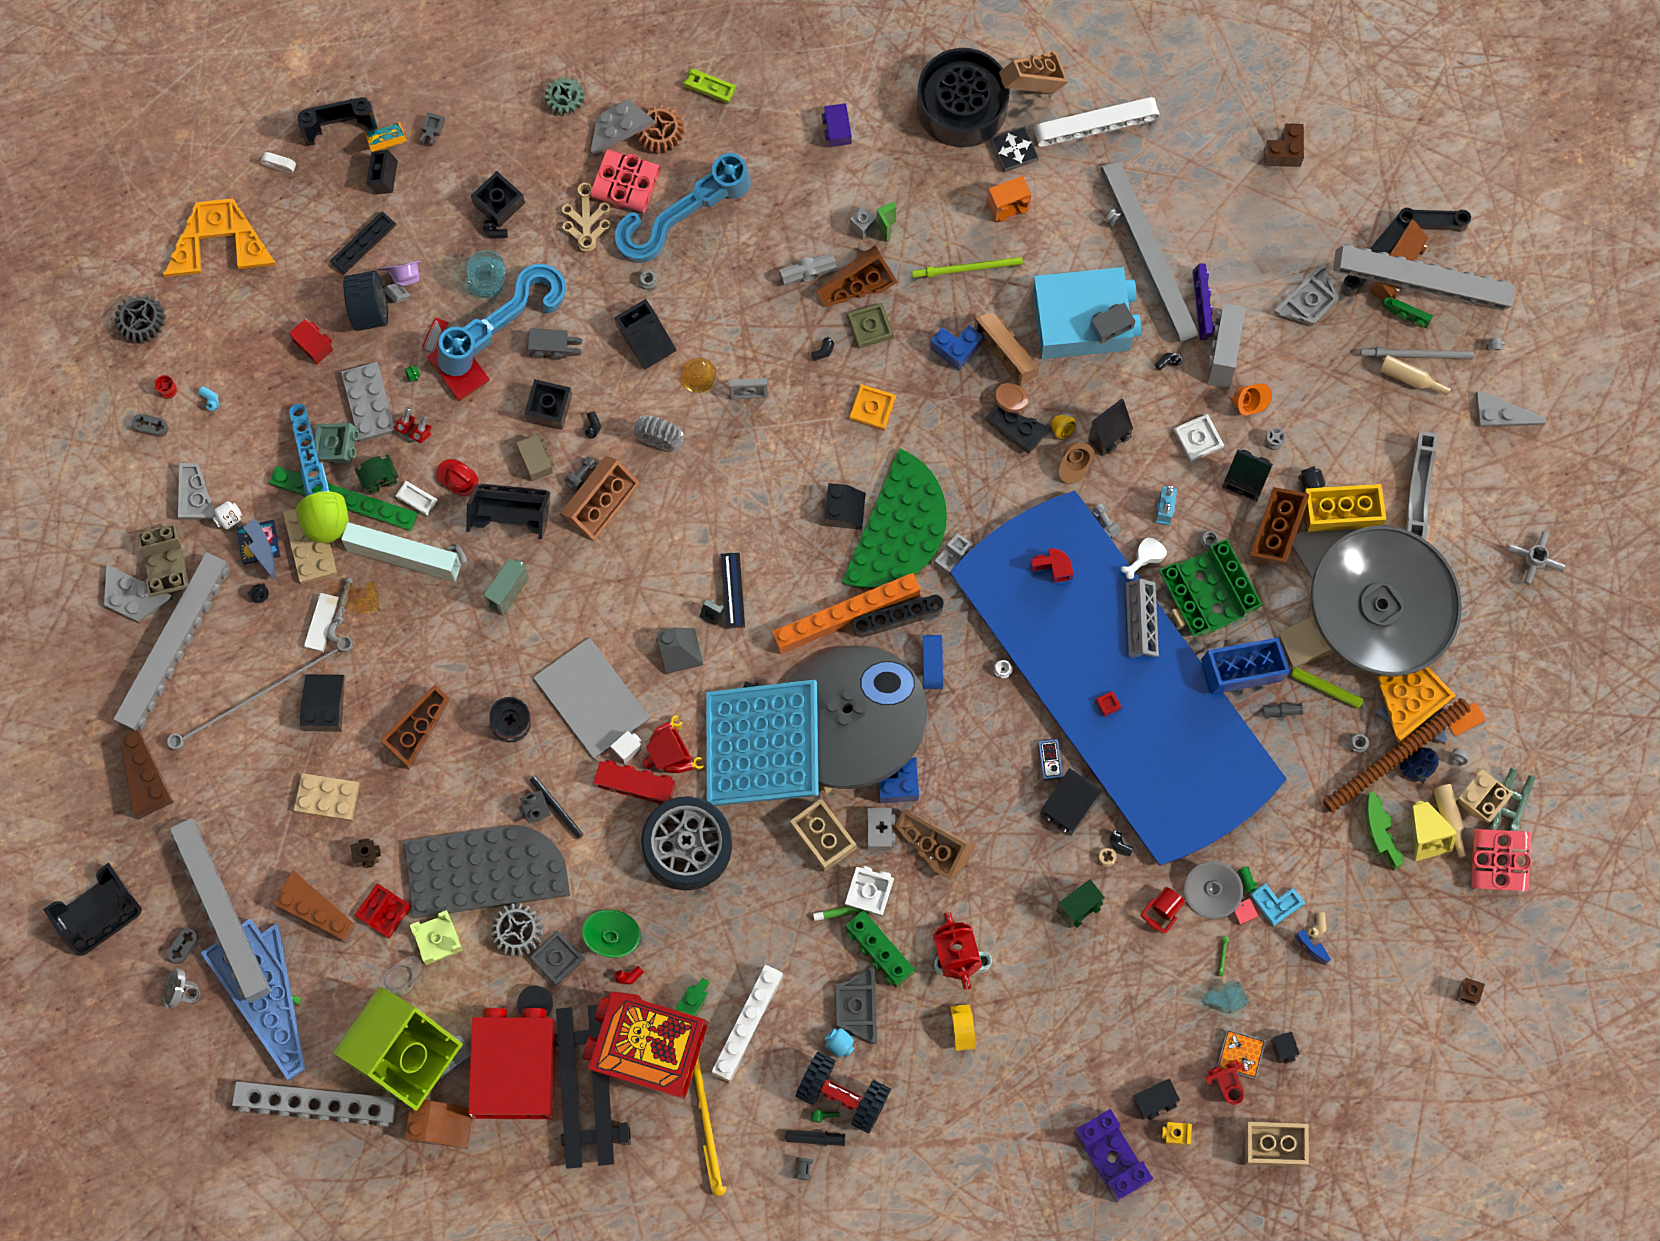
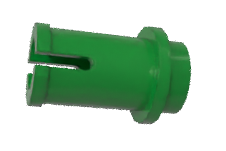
M1243 867L1237 871L1243 884V890L1246 893L1257 889V882H1254L1249 867Z

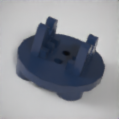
M1418 748L1417 752H1413V755H1408V758L1404 759L1400 769L1407 779L1424 783L1425 779L1431 776L1437 769L1439 758L1437 753L1431 748Z

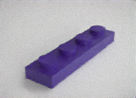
M1199 263L1192 271L1200 340H1207L1214 333L1215 325L1212 322L1213 307L1210 305L1209 271L1206 268V264Z

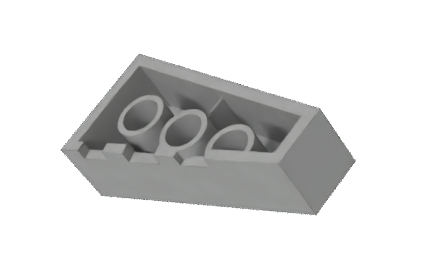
M1223 303L1222 310H1218L1216 321H1219V325H1215L1213 336H1216V340H1213L1211 351L1214 352L1209 358L1208 366H1211L1207 385L1230 389L1236 368L1246 307Z

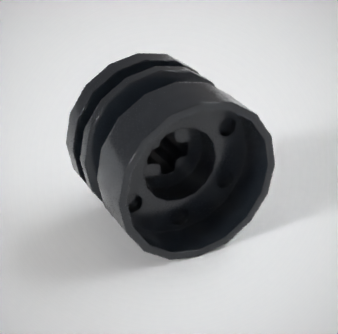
M504 697L498 700L490 710V726L494 735L499 740L507 743L517 742L528 734L531 727L530 712L522 700L515 697ZM510 718H513L514 722L511 725H508L507 721H509Z

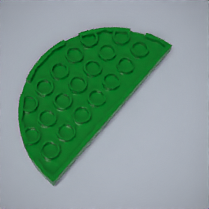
M899 448L843 578L842 584L860 589L877 588L911 573H914L915 576L932 561L941 546L947 520L946 502L941 486L931 470L922 461L903 449Z

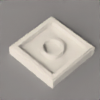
M1208 414L1182 424L1173 430L1190 463L1224 448V444Z

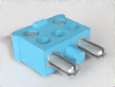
M1163 486L1160 501L1157 503L1156 508L1158 511L1156 523L1170 525L1177 492V489L1173 488V486L1171 488L1170 486Z

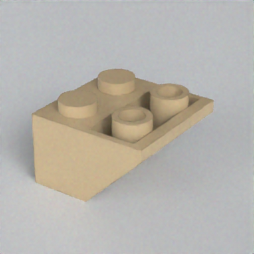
M1482 769L1456 802L1470 816L1490 823L1513 795V792Z

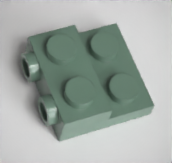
M351 423L317 424L314 442L319 462L352 464V458L356 457L355 441L359 439L357 427Z

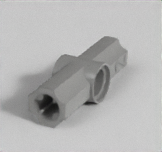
M831 253L815 259L811 257L804 258L796 265L780 269L779 273L784 286L802 280L805 282L815 280L821 274L837 270L834 255Z

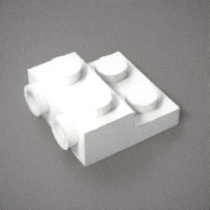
M867 866L856 867L845 905L883 917L894 878L887 872H873Z

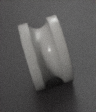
M1114 208L1107 215L1104 222H1109L1110 226L1113 227L1121 218L1122 213H1117Z

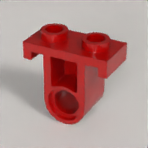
M1233 1060L1228 1062L1225 1068L1219 1069V1067L1208 1070V1074L1205 1075L1208 1085L1212 1084L1211 1080L1217 1078L1224 1098L1229 1104L1237 1105L1243 1101L1244 1091L1236 1073L1238 1069H1241L1242 1072L1246 1071L1243 1061ZM1231 1089L1239 1090L1238 1097H1229V1091Z

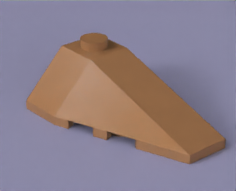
M903 809L895 825L906 840L916 848L920 856L930 864L929 866L949 880L968 863L976 847L963 838L906 809Z

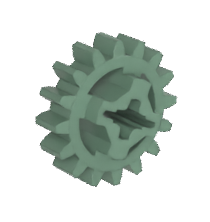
M561 76L559 81L554 78V84L548 83L549 89H545V100L548 108L552 107L553 113L558 110L559 115L566 112L568 116L569 111L576 113V107L581 109L585 93L582 90V84H578L577 79L571 81L570 76H568L567 80H564L563 76Z

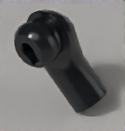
M485 220L483 222V230L490 238H508V229H497L493 225L492 220Z
M824 338L821 349L811 352L813 361L831 355L834 348V341L831 338Z
M1166 353L1154 365L1161 371L1166 365L1177 366L1182 364L1183 357L1177 353Z
M595 411L587 414L590 425L587 430L585 429L584 434L589 439L595 438L601 429V424Z
M1114 830L1110 834V842L1113 849L1130 857L1133 847L1124 844L1121 831Z

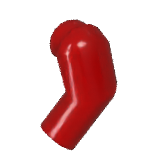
M637 966L632 972L618 970L615 972L614 977L619 984L631 985L645 972Z

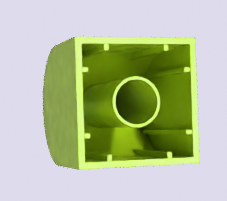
M379 986L332 1054L366 1079L417 1111L463 1043L415 1006Z

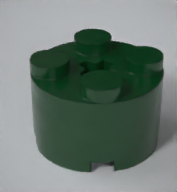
M385 455L386 458L381 459L380 456L374 457L360 464V469L355 468L356 475L364 492H369L372 495L378 493L380 487L385 485L391 487L398 483L396 479L399 476L390 455Z

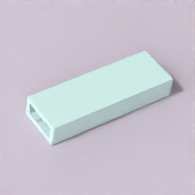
M349 522L340 537L348 552L456 582L461 567L457 553Z

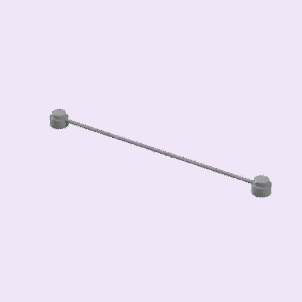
M341 636V641L337 642L338 648H336L335 650L315 660L309 665L303 667L302 669L296 671L290 676L270 686L264 691L244 701L243 703L225 712L224 714L206 723L205 725L199 727L198 729L187 734L186 736L181 737L179 734L170 735L167 739L168 746L172 750H180L184 746V739L204 729L210 724L216 722L217 720L223 718L229 713L249 703L255 698L268 692L269 690L294 677L295 675L313 666L314 664L332 655L333 653L339 650L344 653L351 651L353 648V642L351 638L348 636Z

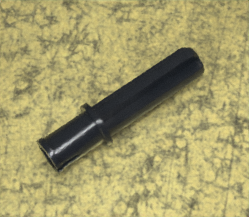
M787 1130L785 1135L786 1142L821 1144L824 1147H827V1145L845 1147L844 1133Z

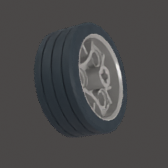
M690 796L676 797L665 801L655 808L643 827L641 843L646 866L657 880L668 887L683 891L698 890L717 880L728 865L732 850L731 830L727 819L721 811L708 801ZM684 815L682 821H679L676 817ZM669 820L678 825L670 834L663 826ZM707 821L712 827L704 828L705 822ZM688 822H697V828L689 829L687 827ZM659 830H661L665 836L657 837ZM716 833L718 841L706 845L703 834ZM665 844H671L673 850L671 852H664L662 847ZM718 846L717 853L714 855L709 849ZM702 853L706 856V859L703 862H698L695 860V856ZM671 860L670 868L662 862ZM675 860L687 863L684 872L673 870ZM690 866L696 870L695 872L688 873Z

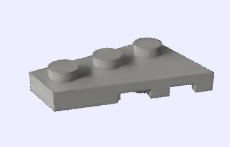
M179 463L178 519L214 520L213 517L216 515L199 464Z

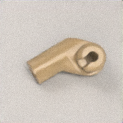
M1323 912L1315 914L1316 924L1307 932L1312 940L1319 939L1327 930L1326 917Z

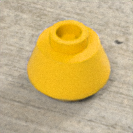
M1061 414L1053 418L1051 427L1058 439H1065L1074 432L1076 422L1073 417Z

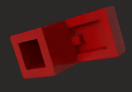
M1050 548L1048 549L1047 557L1045 555H1038L1031 559V572L1050 569L1053 583L1073 579L1074 574L1071 561L1059 549Z

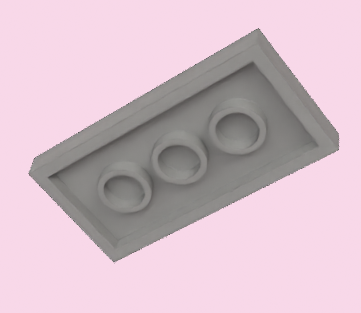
M378 362L341 371L354 424L359 431V442L396 433V430L393 428L394 422Z

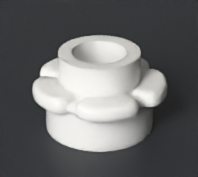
M1007 660L997 661L994 665V674L997 677L1007 678L1013 671L1012 666Z

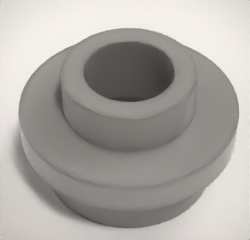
M652 271L641 273L639 276L641 287L645 289L655 287L657 284L656 274ZM649 278L652 281L650 283H646L645 280Z
M1490 338V342H1486L1488 350H1503V345H1505L1501 338Z
M1205 531L1200 538L1201 545L1206 549H1209L1210 546L1218 543L1220 540L1218 534L1214 531ZM1211 538L1213 542L1208 543L1206 539Z
M1357 733L1350 738L1349 746L1354 752L1362 753L1367 750L1369 740L1364 734ZM1361 741L1362 746H1357L1355 742Z
M1453 749L1449 754V759L1454 765L1462 766L1468 763V753L1462 749Z

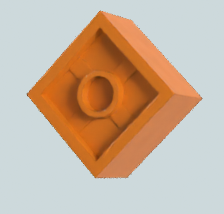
M1020 176L988 189L987 205L995 222H1004L1008 217L1019 213L1025 214L1029 210L1032 194L1024 177Z

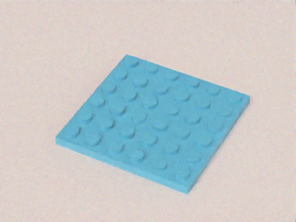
M806 680L706 692L708 802L714 806L819 796L817 681Z

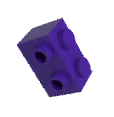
M846 103L824 106V113H821L822 123L826 124L827 130H824L825 141H829L830 147L852 144Z

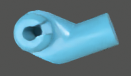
M202 386L198 394L207 399L206 408L209 411L217 410L219 407L218 395Z

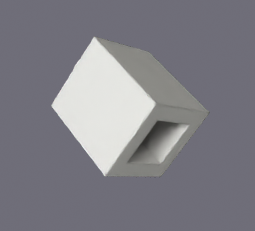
M627 731L611 745V749L626 764L642 749L640 744L642 741L635 733L631 734Z

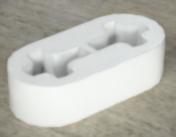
M264 152L260 161L266 167L286 173H293L296 167V162L269 152Z

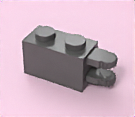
M530 328L529 356L537 359L551 357L555 360L567 358V356H580V349L568 348V345H581L582 339L579 337H569L567 330Z

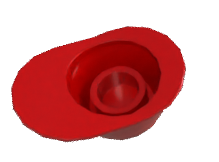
M456 459L443 461L436 470L438 481L459 496L472 494L475 486L478 485L477 474L467 465Z

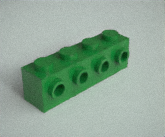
M864 910L846 924L845 929L847 931L845 934L851 941L856 940L860 945L858 949L864 956L869 955L873 960L871 964L877 971L882 970L886 975L884 979L890 986L894 984L898 988L915 973L914 967Z

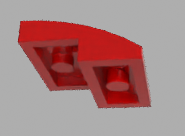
M377 883L354 916L389 939L412 906Z

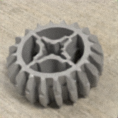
M652 415L640 416L634 425L633 432L637 439L654 448L673 452L677 451L684 441V433L680 428L659 417Z
M511 904L512 910H508L506 906L503 907L505 913L503 914L501 911H498L497 914L500 918L493 917V921L497 924L490 925L491 929L496 930L490 933L491 937H496L492 942L494 944L499 943L497 949L502 950L504 948L503 953L505 955L510 950L512 957H515L516 951H518L520 957L523 956V950L530 954L529 947L531 946L535 950L537 947L534 942L541 943V939L537 936H543L544 934L543 931L538 930L544 927L542 923H538L541 917H535L537 912L535 910L530 912V906H526L524 910L522 904L518 905V909H516L514 904ZM513 916H524L529 921L517 922ZM508 919L510 926L506 931H504L505 933L501 935L502 926L504 922ZM512 923H515V925L519 928L521 938L518 934H516V932H512L514 931V926ZM533 925L532 934L526 941L524 934ZM516 938L520 944L512 945L504 940Z

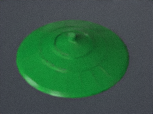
M606 909L597 911L585 920L582 927V936L586 945L593 952L604 957L618 958L626 956L637 948L641 939L640 929L635 920L618 910Z

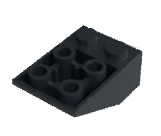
M647 299L614 317L615 326L645 370L677 351Z
M1237 449L1222 487L1257 502L1273 464L1266 458L1253 456L1247 450Z

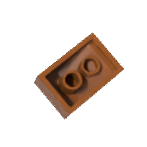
M424 1100L417 1111L410 1107L405 1139L409 1142L467 1149L472 1122L469 1108Z

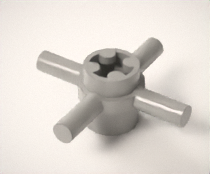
M1542 531L1538 545L1529 550L1512 544L1508 549L1509 552L1525 557L1526 565L1529 567L1524 579V583L1527 585H1531L1535 572L1538 569L1548 566L1563 572L1565 568L1564 564L1549 559V552L1545 545L1550 533ZM1535 554L1539 555L1538 560L1533 558Z

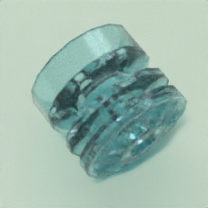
M488 250L476 252L470 257L466 270L469 289L481 298H492L499 295L506 285V266L504 260L499 254Z

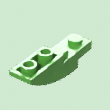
M1372 791L1366 797L1365 805L1368 835L1377 857L1385 854L1394 871L1403 865L1404 858L1401 852L1394 847L1392 835L1386 832L1392 826L1391 817L1387 812H1384L1380 797Z

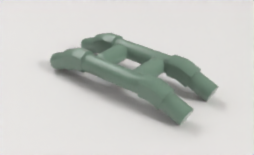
M1510 767L1503 784L1509 790L1518 771ZM1529 774L1521 794L1510 790L1513 792L1510 798L1519 801L1514 812L1503 806L1490 822V830H1497L1501 815L1512 819L1508 831L1518 830L1523 811L1536 779L1535 776Z

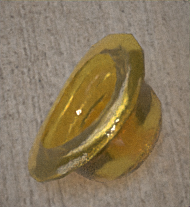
M705 358L689 360L682 370L684 385L694 393L708 390L716 378L714 365Z

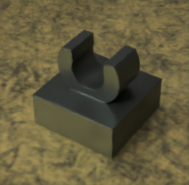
M706 600L699 617L716 626L723 612V605L718 606L714 604L715 600Z

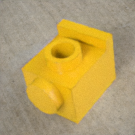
M1167 1122L1166 1127H1162L1161 1137L1165 1139V1144L1189 1146L1191 1144L1192 1124ZM1179 1130L1180 1136L1176 1137L1173 1131Z

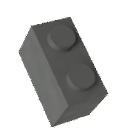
M1125 302L1120 305H1112L1104 313H1096L1092 316L1090 327L1100 344L1133 329L1135 325V319Z

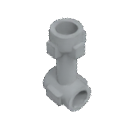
M1099 504L1093 508L1094 516L1100 517L1106 527L1104 530L1112 539L1117 537L1122 531L1117 522L1112 524L1106 514L1108 511L1107 507Z

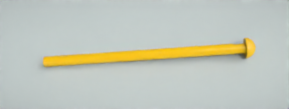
M698 1058L693 1073L699 1100L698 1108L702 1110V1122L707 1144L703 1145L711 1191L715 1196H722L726 1192V1187H722Z

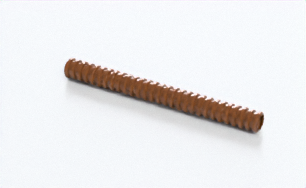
M1459 698L1458 702L1455 701L1453 703V706L1449 705V709L1445 708L1443 713L1440 712L1439 716L1434 717V720H1429V723H1425L1424 727L1421 726L1419 731H1415V734H1410V738L1406 737L1405 741H1401L1400 745L1397 744L1395 746V749H1390L1391 752H1386V755H1382L1381 759L1376 760V763H1371V767L1367 766V770L1363 769L1361 774L1358 773L1357 777L1352 778V781H1347V784H1343L1342 788L1339 787L1337 792H1333V795H1328V799L1324 798L1323 803L1330 812L1335 813V810H1339L1341 805H1345V802H1350V798L1354 799V795H1359V792H1363L1365 787L1368 788L1369 784H1374V781H1378L1379 777L1384 776V773L1387 774L1389 769L1393 770V766L1397 767L1399 762L1402 763L1403 759L1408 758V755H1413V752H1417L1418 748L1421 749L1423 744H1427V741H1432V737L1436 738L1437 734H1441L1442 730L1445 731L1446 727L1451 726V723H1456V720H1460L1461 716L1464 717L1466 712L1469 713L1471 710L1468 703L1464 699Z

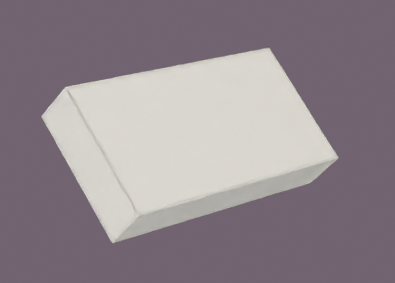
M407 481L404 482L396 494L397 499L427 517L438 502L436 498Z

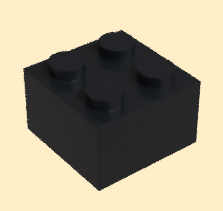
M498 171L471 195L473 205L499 228L525 204L523 194Z
M534 379L524 413L526 421L563 430L572 399L571 387Z

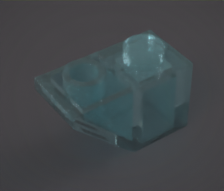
M1230 981L1222 985V990L1216 992L1214 989L1204 994L1206 998L1202 1000L1204 1006L1228 1014L1236 1012L1250 1003L1239 981L1236 983Z

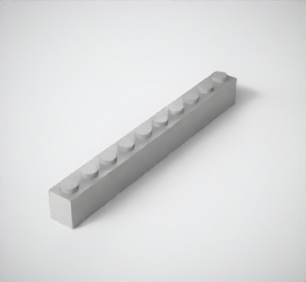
M1344 244L1335 251L1334 272L1500 310H1506L1512 307L1515 285L1509 284L1506 280H1491L1489 276L1478 277L1474 276L1472 272L1461 273L1457 272V269L1440 268V265L1437 264L1426 265L1420 260L1409 261L1402 256L1392 257L1385 252L1374 253L1371 252V249H1357L1350 244Z
M208 552L204 555L188 587L113 720L118 725L133 732L136 730L140 731V729L142 730L145 727L148 714L154 711L158 696L164 693L167 680L171 679L174 675V667L177 662L182 660L184 649L187 645L191 644L194 631L201 626L204 613L208 612L211 608V601L214 595H218L221 589L220 584L230 573V566L227 561Z
M190 818L170 828L173 834L170 836L173 845L178 846L180 852H177L178 857L187 866L185 869L186 875L189 880L193 879L195 885L192 888L196 896H200L202 899L200 906L203 912L208 913L210 917L207 922L211 930H215L218 935L215 937L218 946L220 948L223 947L225 951L222 954L227 965L230 964L233 969L230 971L231 976L235 982H239L240 988H238L240 996L242 999L246 998L249 1003H252L272 993L196 823Z

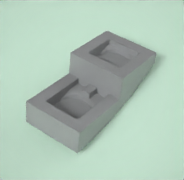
M957 533L946 545L944 551L936 558L933 565L946 575H949L973 543Z

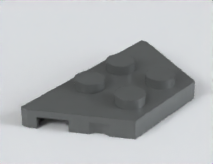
M871 967L869 970L836 986L837 1027L872 1044H877L875 967Z

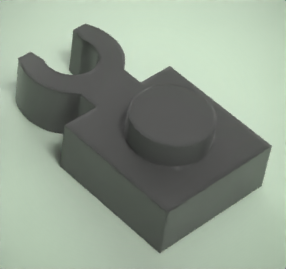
M427 112L421 128L425 132L420 137L421 144H424L426 139H431L430 146H434V135L440 136L445 123V117Z

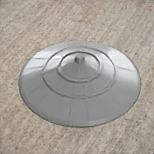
M1209 861L1201 863L1191 870L1185 880L1184 894L1187 903L1197 914L1210 919H1219L1232 914L1238 908L1243 897V884L1233 868L1221 862Z

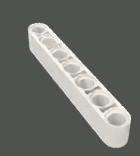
M1150 97L1043 122L1034 126L1033 129L1038 146L1044 147L1150 122L1159 118L1160 115L1155 98Z

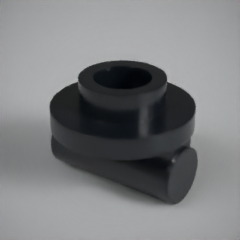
M263 583L253 586L248 595L253 602L262 603L268 598L269 592Z

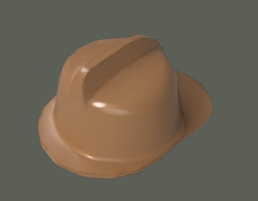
M1079 441L1071 443L1065 448L1063 459L1058 469L1059 477L1062 481L1073 484L1085 476L1094 458L1093 448Z

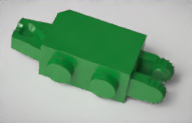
M702 977L697 986L694 984L691 987L689 986L674 1010L697 1017L707 1000L708 993L705 990L710 982Z

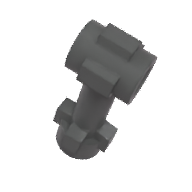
M589 456L581 461L583 465L575 475L569 473L566 476L565 482L571 489L579 490L583 485L581 478L588 470L593 471L595 469L596 462Z

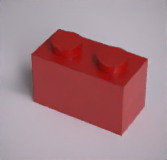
M304 319L289 335L291 340L313 362L318 364L333 351L332 340L326 334L322 335L319 332L320 329L313 321L309 323Z

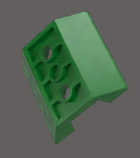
M1228 539L1210 546L1207 552L1177 565L1175 562L1159 569V573L1193 637L1205 636L1245 618L1262 606ZM1202 572L1205 575V579L1197 580L1194 574ZM1219 605L1222 607V612L1219 614L1214 613L1212 607Z

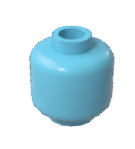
M842 1028L832 1029L824 1039L826 1041V1049L836 1058L847 1057L854 1050L852 1047L854 1043L853 1037Z

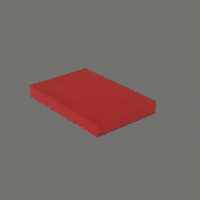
M438 349L427 356V359L458 401L490 381L474 357L472 366L467 373L460 376H452L443 372L438 366Z

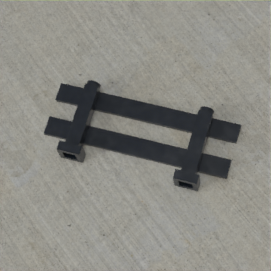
M598 1005L588 1006L589 1030L574 1031L572 1007L556 1009L558 1034H555L554 1040L555 1046H558L564 1128V1134H561V1145L565 1146L566 1169L583 1168L581 1145L597 1143L598 1166L615 1165L613 1142L621 1141L622 1145H631L630 1124L628 1122L619 1123V1128H612L609 1076L593 1071L592 1081L596 1130L580 1131L575 1045L586 1044L590 1036L598 1038L602 1026L601 1022L595 1021Z

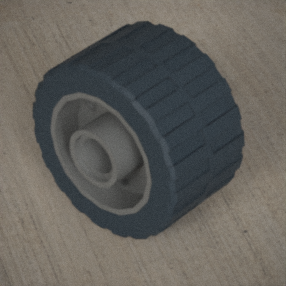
M374 270L345 276L343 280L344 298L353 329L361 331L386 326L388 324V305L384 286L378 272Z

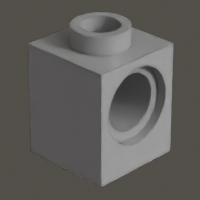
M862 207L850 218V228L864 239L876 228V218Z

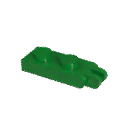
M1387 297L1383 302L1384 308L1402 320L1407 319L1413 322L1417 327L1428 328L1433 315L1400 300Z

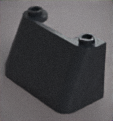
M366 97L308 108L298 114L299 128L306 146L315 145V138L317 135L323 134L321 126L357 119L358 126L363 125L368 128V131L378 129L372 102Z
M109 862L96 873V879L99 883L66 906L62 901H55L43 909L61 939L77 956L89 953L141 914V906Z

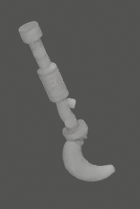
M351 578L345 579L344 592L341 594L337 617H334V622L327 630L328 638L333 642L341 641V638L335 635V629L344 621L342 613L346 612L348 592L353 582Z

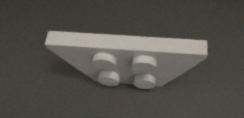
M628 99L597 115L591 152L596 155L656 123L649 115Z
M1322 263L1274 310V314L1313 326L1339 300L1336 290L1333 289L1332 280L1327 274L1326 265Z
M107 565L104 606L140 623L149 614L159 610V607L164 603L172 601V595L167 593L149 598L145 582Z

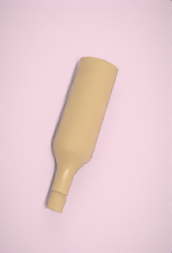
M1387 355L1380 369L1381 373L1418 389L1431 388L1445 395L1450 390V388L1431 379L1426 371L1390 355Z
M1447 784L1433 789V794L1439 814L1457 833L1454 844L1458 857H1466L1462 841L1464 825L1452 785Z

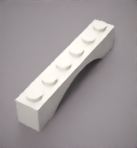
M764 966L712 1070V1075L731 1083L749 1042L783 979L782 972L770 966Z

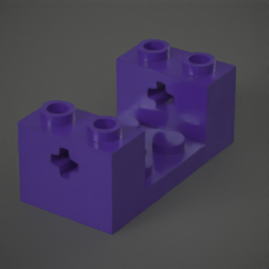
M1109 1109L1077 1128L1074 1134L1117 1203L1150 1183L1153 1177L1144 1162L1138 1161L1119 1130L1121 1127L1112 1110ZM1115 1152L1118 1155V1160L1114 1163L1107 1160V1153Z

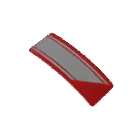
M435 318L422 348L431 352L437 350L440 335L446 330L449 322Z

